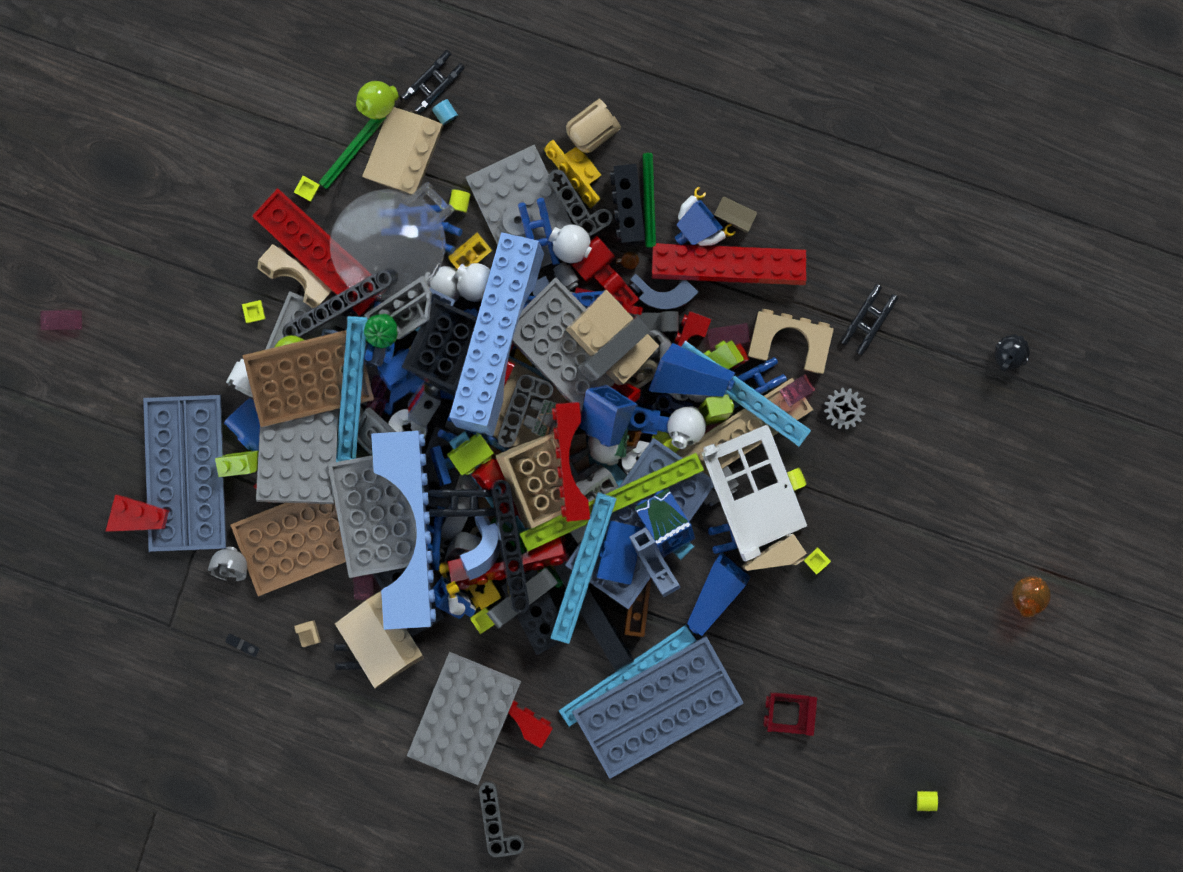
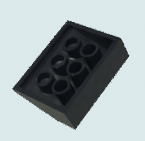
M434 298L430 308V320L420 326L401 368L454 396L458 388L477 317Z

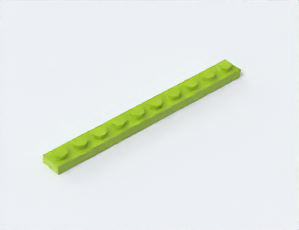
M694 453L605 495L616 498L612 511L615 512L704 471L697 453ZM595 499L589 501V512H590V514H591V511H592V508H593ZM561 514L520 533V536L527 551H530L586 525L588 520L567 522L566 517H562Z

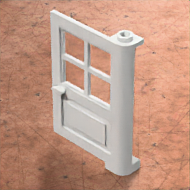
M768 424L717 446L711 444L703 448L704 451L701 452L743 561L759 556L761 554L760 546L807 526ZM761 440L768 460L749 467L742 448ZM738 450L745 469L725 478L718 458ZM770 463L777 483L758 491L751 471ZM747 473L754 493L734 501L727 481Z

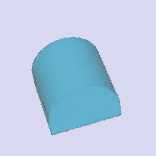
M448 99L440 102L432 109L443 126L458 116Z

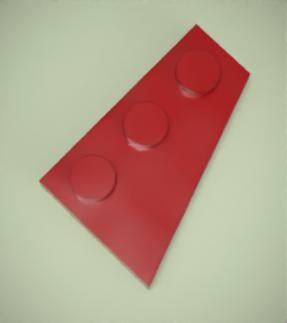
M115 495L106 532L165 529L169 510L125 496Z

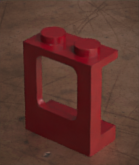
M770 692V696H766L765 707L769 709L768 715H764L763 726L767 727L768 732L775 731L814 736L817 697ZM774 701L799 703L798 723L796 725L773 723Z

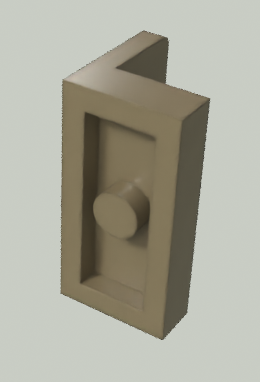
M722 197L714 217L748 233L757 212L726 197Z

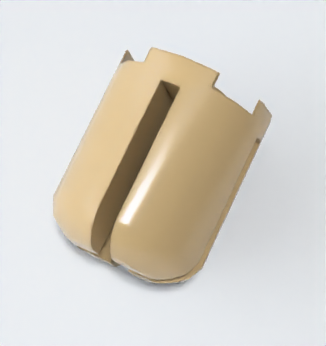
M600 99L577 114L566 125V132L571 141L584 153H590L621 128L616 117L612 116L605 103Z

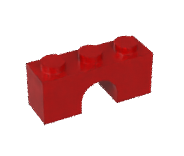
M689 312L688 315L684 314L681 323L684 326L682 334L678 332L674 343L681 347L692 336L705 338L711 319L693 312Z
M490 459L485 464H481L471 474L482 489H491V485L495 480L505 481L496 459ZM499 483L502 494L505 492L506 487L503 483ZM513 500L514 512L516 517L519 513ZM506 502L501 503L499 506V510L502 513H506L509 509Z

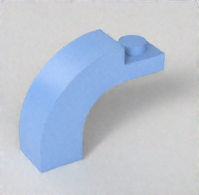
M474 516L476 526L482 535V540L474 550L460 555L462 566L469 580L486 573L499 556L500 542L496 523L490 524L488 517Z

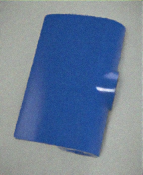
M249 398L225 420L224 424L248 450L258 451L260 422L254 400Z
M609 520L606 540L602 542L599 551L601 560L597 578L631 585L638 554L629 537L643 528Z

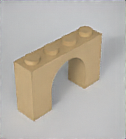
M763 309L762 312L758 311L748 352L749 358L767 361L773 336L782 329L793 328L800 331L808 343V352L803 370L818 374L824 373L834 329L829 328L830 324L819 322L816 325L806 318H800L799 321L792 319V315L781 313V316L773 315L774 311Z

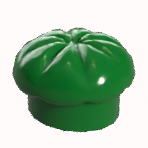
M387 314L370 317L364 326V336L368 343L377 348H387L394 344L398 336L395 320Z

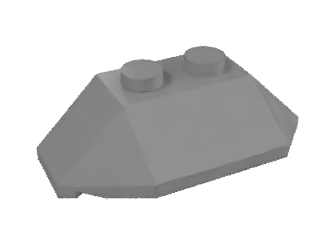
M421 276L364 314L367 319L379 314L391 316L397 325V339H402L430 320L432 293L424 276Z

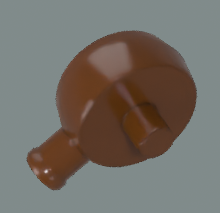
M629 251L622 258H616L615 262L616 264H622L627 269H634L639 264V257L636 253Z

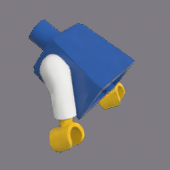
M700 187L695 189L694 196L691 195L681 205L678 215L679 222L677 223V227L681 232L675 236L676 241L680 245L685 244L688 240L692 245L697 243L700 246L715 245L725 239L726 236L730 237L736 232L728 233L727 228L731 224L723 228L701 200L704 199L706 192L702 196L697 195Z
M441 563L439 568L442 576L432 588V590L434 589L436 607L458 619L462 618L464 614L469 617L473 616L476 607L471 605L467 593L460 590L455 581L451 582L450 575H447L449 572L448 563Z

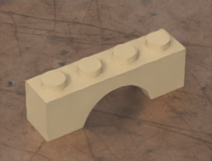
M272 244L258 260L257 269L271 279L289 276L298 280L305 292L303 302L311 308H315L332 298L333 291L310 269L305 268L299 260L287 255L282 248H277Z

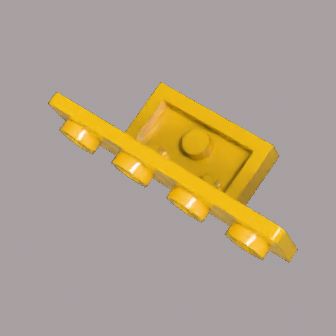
M554 140L550 141L544 148L546 155L554 162L558 170L565 173L583 202L589 208H592L600 198L590 184L601 176L600 172L584 152L580 151L577 147L564 154Z

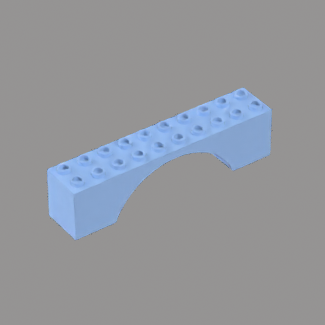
M501 232L449 416L457 428L494 436L504 400L505 374L514 333L525 302L535 288L544 256L542 247L537 240Z
M421 431L373 433L371 437L374 473L388 479L402 491L411 505L417 527L416 546L408 567L395 582L381 590L384 630L431 627L433 622L436 621V611L432 609L431 602L435 601L434 589H430V583H433L434 579L433 570H429V563L432 562V551H428V544L431 543V532L427 531L426 524L430 523L429 512L425 510V505L429 504L428 492L424 493V485H427V473H423V466L426 465V454H422L421 447L425 446L424 434H421Z

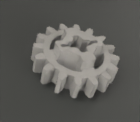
M841 388L840 393L836 390L833 391L835 396L828 395L830 402H824L828 406V409H825L824 412L829 413L826 420L832 419L831 425L833 426L837 423L838 429L842 425H844L845 429H848L849 424L855 427V421H862L859 416L865 415L861 409L865 408L866 405H861L860 403L863 398H857L858 392L851 394L852 389L850 388L847 392H845L844 388ZM844 396L842 402H834L838 397ZM851 398L856 402L857 408L853 407ZM847 404V408L852 411H847L843 414L839 406ZM832 409L836 410L838 419L833 415ZM848 415H855L852 420L845 422Z

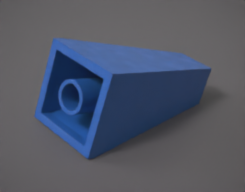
M672 343L660 359L649 391L723 397L727 390H732L735 384L733 380L735 372Z
M720 553L714 562L687 623L693 633H699L701 636L742 591L751 577L723 553Z

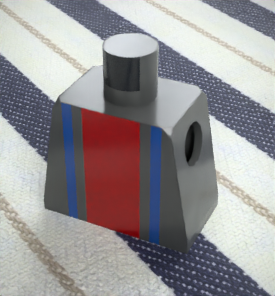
M423 382L408 401V419L425 428L441 403L440 389L427 382Z

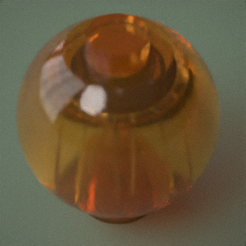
M1024 577L1015 584L1012 590L1013 603L1024 617H1033L1035 614L1041 613L1050 603V589L1046 582L1038 577Z

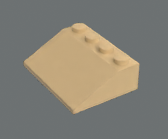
M394 107L384 120L362 177L416 198L443 130V124Z
M605 290L565 330L589 356H592L627 325L633 317ZM647 334L605 373L618 386L624 384L644 364L659 345Z
M554 433L496 455L505 481L510 485L512 498L524 527L534 528L561 515V506L564 505V498H560L559 486L563 485L562 478L558 479L557 467H561L560 459H556L555 447H559L557 439L555 440Z
M788 534L741 567L748 571L792 564L796 566L805 560L804 555L807 553L795 535Z
M381 591L335 623L375 689L424 659L406 628L384 630Z

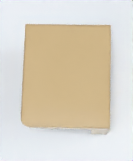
M315 620L294 626L302 647L321 642Z

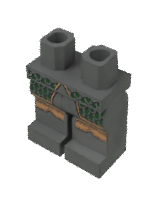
M533 398L529 408L539 411L537 418L526 415L523 425L532 429L531 432L542 437L554 433V428H557V421L553 420L552 408H555V404L558 403L547 399Z

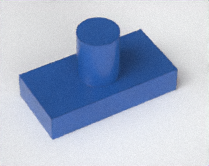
M440 446L431 448L429 451L440 486L448 485L451 483L448 470L456 467L449 458L444 459Z

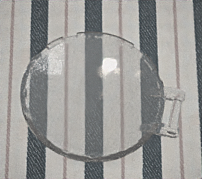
M429 182L423 184L413 194L401 190L383 189L358 197L340 213L332 229L330 252L337 273L349 287H352L380 270L388 268L396 270L398 273L397 283L375 295L373 298H377V300H387L421 276H424L427 284H429L441 267L446 249L445 233L441 222L452 214L455 208L451 204L448 205L432 189V185ZM427 194L442 211L437 213L422 197ZM385 273L384 278L388 282L389 276ZM369 283V289L371 291H373V285L372 283Z

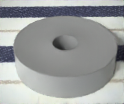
M518 205L510 206L503 214L502 221L505 230L511 235H525L522 221L519 224L514 222L516 217L521 218ZM527 208L530 222H532V221H533L532 213H531V211Z

